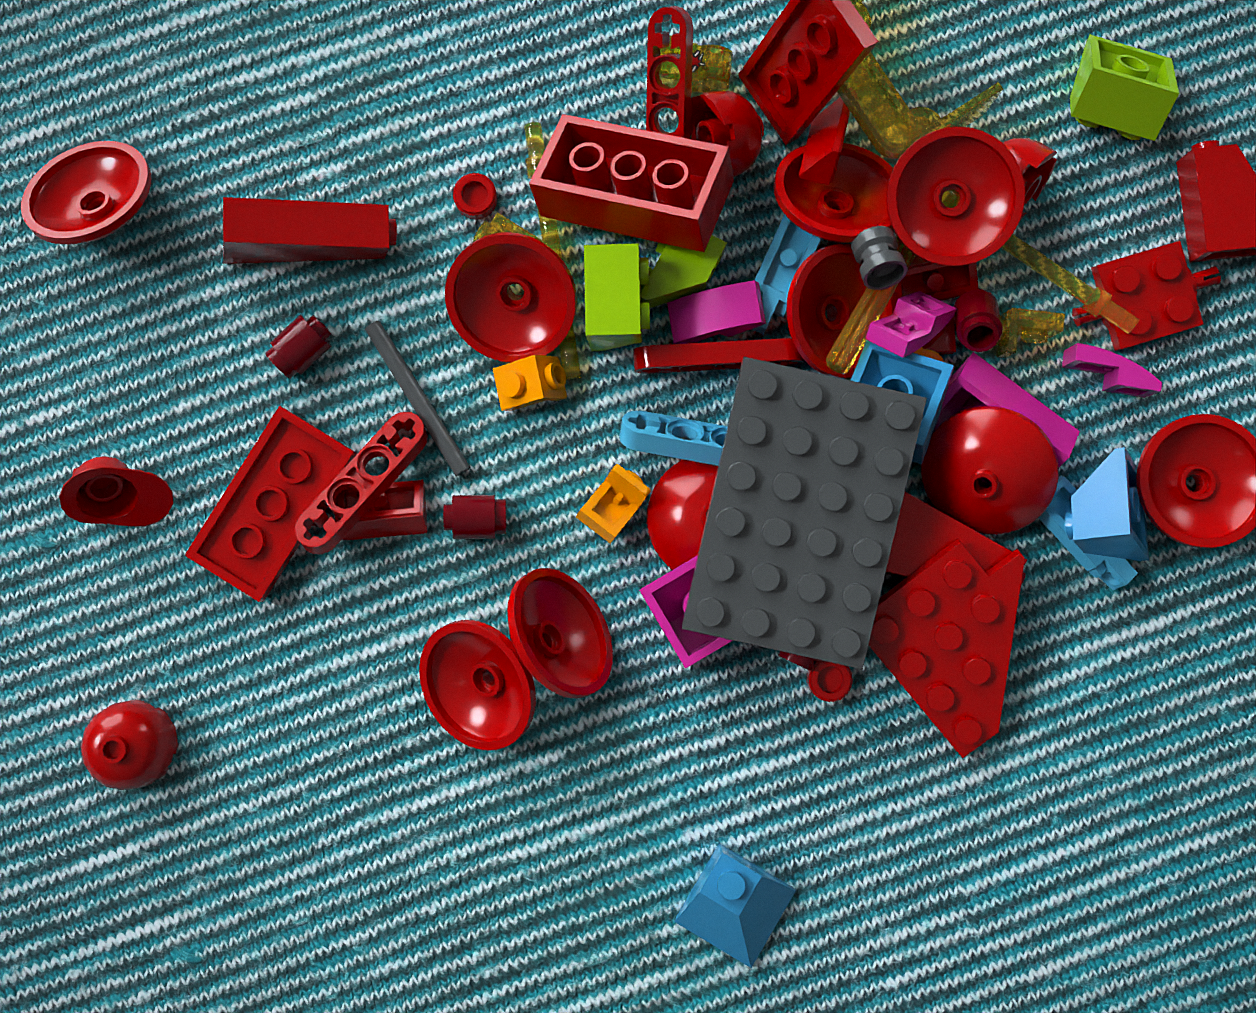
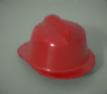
M107 456L92 458L78 468H74L72 477L63 485L59 495L61 508L68 517L78 522L90 524L147 526L160 521L169 514L173 505V493L166 481L153 473L129 469L124 462Z

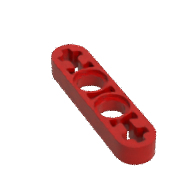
M670 6L660 8L649 19L646 130L690 139L693 22L689 13L682 7ZM670 15H672V23L679 24L680 31L672 35L671 49L680 47V54L668 53L660 55V48H667L670 43L669 32L662 31L661 26L663 22L669 21ZM666 61L673 62L680 72L679 82L672 88L664 85L659 76L660 67ZM666 107L673 109L679 119L678 127L672 133L664 131L658 121L660 111Z
M792 338L649 345L633 349L634 371L644 374L740 369L743 357L784 366L805 363V360L797 351Z
M400 412L392 416L299 517L295 525V534L306 551L312 554H324L331 551L427 444L428 435L423 421L418 415L412 412ZM401 429L405 431L413 429L415 437L412 439L407 437L400 439L398 431ZM388 443L392 449L396 447L399 456L395 457L393 452L389 449V447L385 446V444ZM384 457L389 460V466L383 474L372 476L366 473V465L372 458ZM354 489L358 491L359 500L353 507L343 509L336 505L337 496L343 490ZM327 508H330L332 513L341 519L338 523L332 517H328L325 512ZM312 526L317 528L323 527L326 535L323 538L318 536L312 537L309 529Z

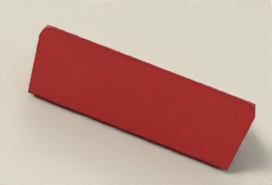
M844 93L812 121L799 171L801 179L830 185V182H833L853 102L852 94Z
M915 254L905 255L903 258L908 271L906 276L894 285L898 298L918 291L940 301L958 297L967 291L979 289L977 264L975 262L960 266H944L923 260Z
M424 480L393 482L342 540L427 533ZM354 489L343 490L337 496L336 505L343 509L353 507L359 500V492ZM335 516V522L338 523L341 519Z

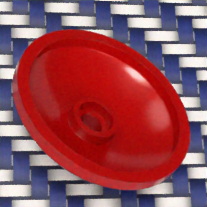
M969 127L939 129L928 133L914 142L896 162L886 191L888 218L898 239L919 258L944 266H960L975 263L1000 249L1015 231L1025 202L1023 175L1011 151L994 136ZM946 191L953 192L957 197V202L953 208L946 207L942 202V196Z
M96 141L69 149L45 164L28 183L21 200L23 220L37 237L50 243L75 245L104 238L126 225L141 209L151 187L152 176L150 167L137 149L122 142Z
M843 143L833 182H830V185L799 177L806 145L793 150L780 162L774 179L776 201L783 213L807 233L828 241L852 243L858 236L857 234L873 226H886L892 229L886 207V191L893 167L875 153L856 145Z
M494 233L477 239L468 245L452 264L445 285L446 308L455 330L477 352L502 362L511 363L532 355H547L552 352L567 336L576 314V288L572 275L564 261L543 242L519 233ZM519 284L523 288L524 294H514L510 285Z
M851 244L831 245L812 253L796 271L787 297L788 328L797 351L813 369L824 375L837 378H852L866 343L865 338L870 323L893 315L898 301L895 286L882 290H872L864 285L860 274L861 265L854 258Z
M981 406L960 411L937 427L932 434L921 464V476L927 496L937 510L978 533L1003 534L1029 525L1047 509L1057 488L1059 465L1051 441L1036 423L1010 409ZM980 477L987 478L991 481L992 486L982 487L977 483L976 479Z
M1212 414L1186 416L1172 421L1158 430L1146 444L1141 454L1136 475L1140 503L1153 525L1170 539L1183 545L1197 548L1228 545L1249 534L1256 527V438L1237 422ZM1189 476L1196 482L1194 491L1189 490L1186 485V480Z
M683 459L663 474L652 491L647 508L648 534L656 553L671 570L698 555L706 521V512L709 508L718 469L717 465Z
M539 568L521 577L512 588L508 601V629L512 644L520 661L540 684L558 695L577 699L595 693L608 680L613 663L610 632L598 605L581 584L561 571L551 568Z
M474 620L454 621L431 635L421 654L419 676L426 703L438 723L461 743L480 750L502 749L518 740L527 731L533 720L536 693L533 677L520 661L512 641L494 627Z

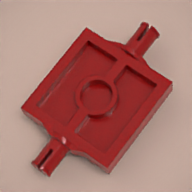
M1180 241L1091 267L1097 288L1096 302L1073 308L1072 317L1089 312L1087 316L1073 319L1077 326L1101 319L1109 330L1114 351L1204 324L1197 302V290L1220 284L1221 276L1207 280L1203 279L1220 272L1217 267L1213 266L1209 269L1192 273L1187 266Z

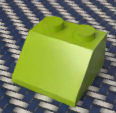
M1089 34L1070 95L1071 117H1075L1080 124L1087 127L1097 128L1102 125L1115 129L1121 136L1131 140H1140L1142 137L1155 141L1179 95L1172 58Z
M639 243L584 245L585 332L591 352L641 343L642 330L650 329V302H641V285H649V257L640 258Z

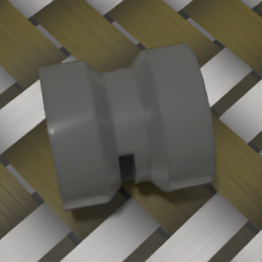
M873 226L857 234L858 236L851 243V249L856 262L861 265L860 274L864 285L868 289L882 290L899 283L906 276L908 270L903 255L896 251L898 243L893 230L886 226Z

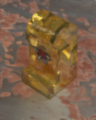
M670 36L669 47L660 48V55L668 53L680 54V47L671 49L672 36ZM693 43L691 92L704 93L709 91H727L729 89L733 53L730 49L719 45L708 44L700 46ZM664 62L659 71L660 80L667 87H675L680 79L678 67L673 62Z

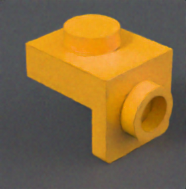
M532 355L493 368L501 411H513L546 400L559 401L567 398L565 388L566 374L557 356Z
M616 464L604 482L580 509L576 518L611 544L641 507L651 490L636 473L625 470Z

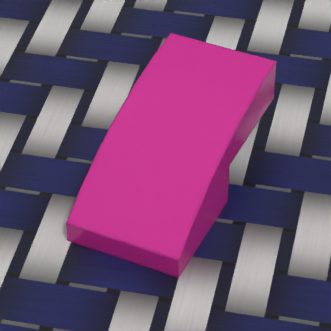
M755 280L705 290L667 303L674 344L696 343L718 334L731 337L766 324L759 282Z
M921 291L898 298L893 315L870 323L865 339L904 358L934 338L954 317L957 308Z
M1076 343L1064 350L1062 368L1104 374L1102 391L1143 398L1161 392L1162 382L1137 363L1121 355L1081 343Z

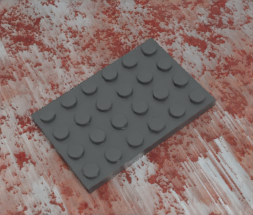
M743 357L684 613L682 629L863 669L927 398Z

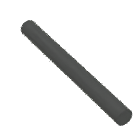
M375 321L365 328L366 333L415 412L423 421L425 428L455 476L463 474L471 468L381 322Z

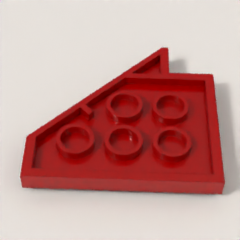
M957 538L879 598L868 645L959 755L964 758L999 732L1025 557L1016 549L985 572Z

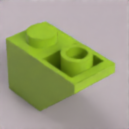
M711 235L705 252L658 243L655 251L660 253L661 256L654 269L649 267V285H641V302H650V308L705 291L725 252L727 242Z

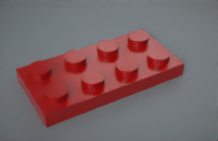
M790 0L738 76L782 141L787 145L801 136L879 41L850 0Z
M279 406L184 556L256 601L264 602L300 545L295 534L297 520L357 453L292 412Z

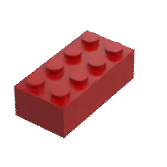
M562 114L529 185L541 217L705 252L733 185L734 178L728 146Z

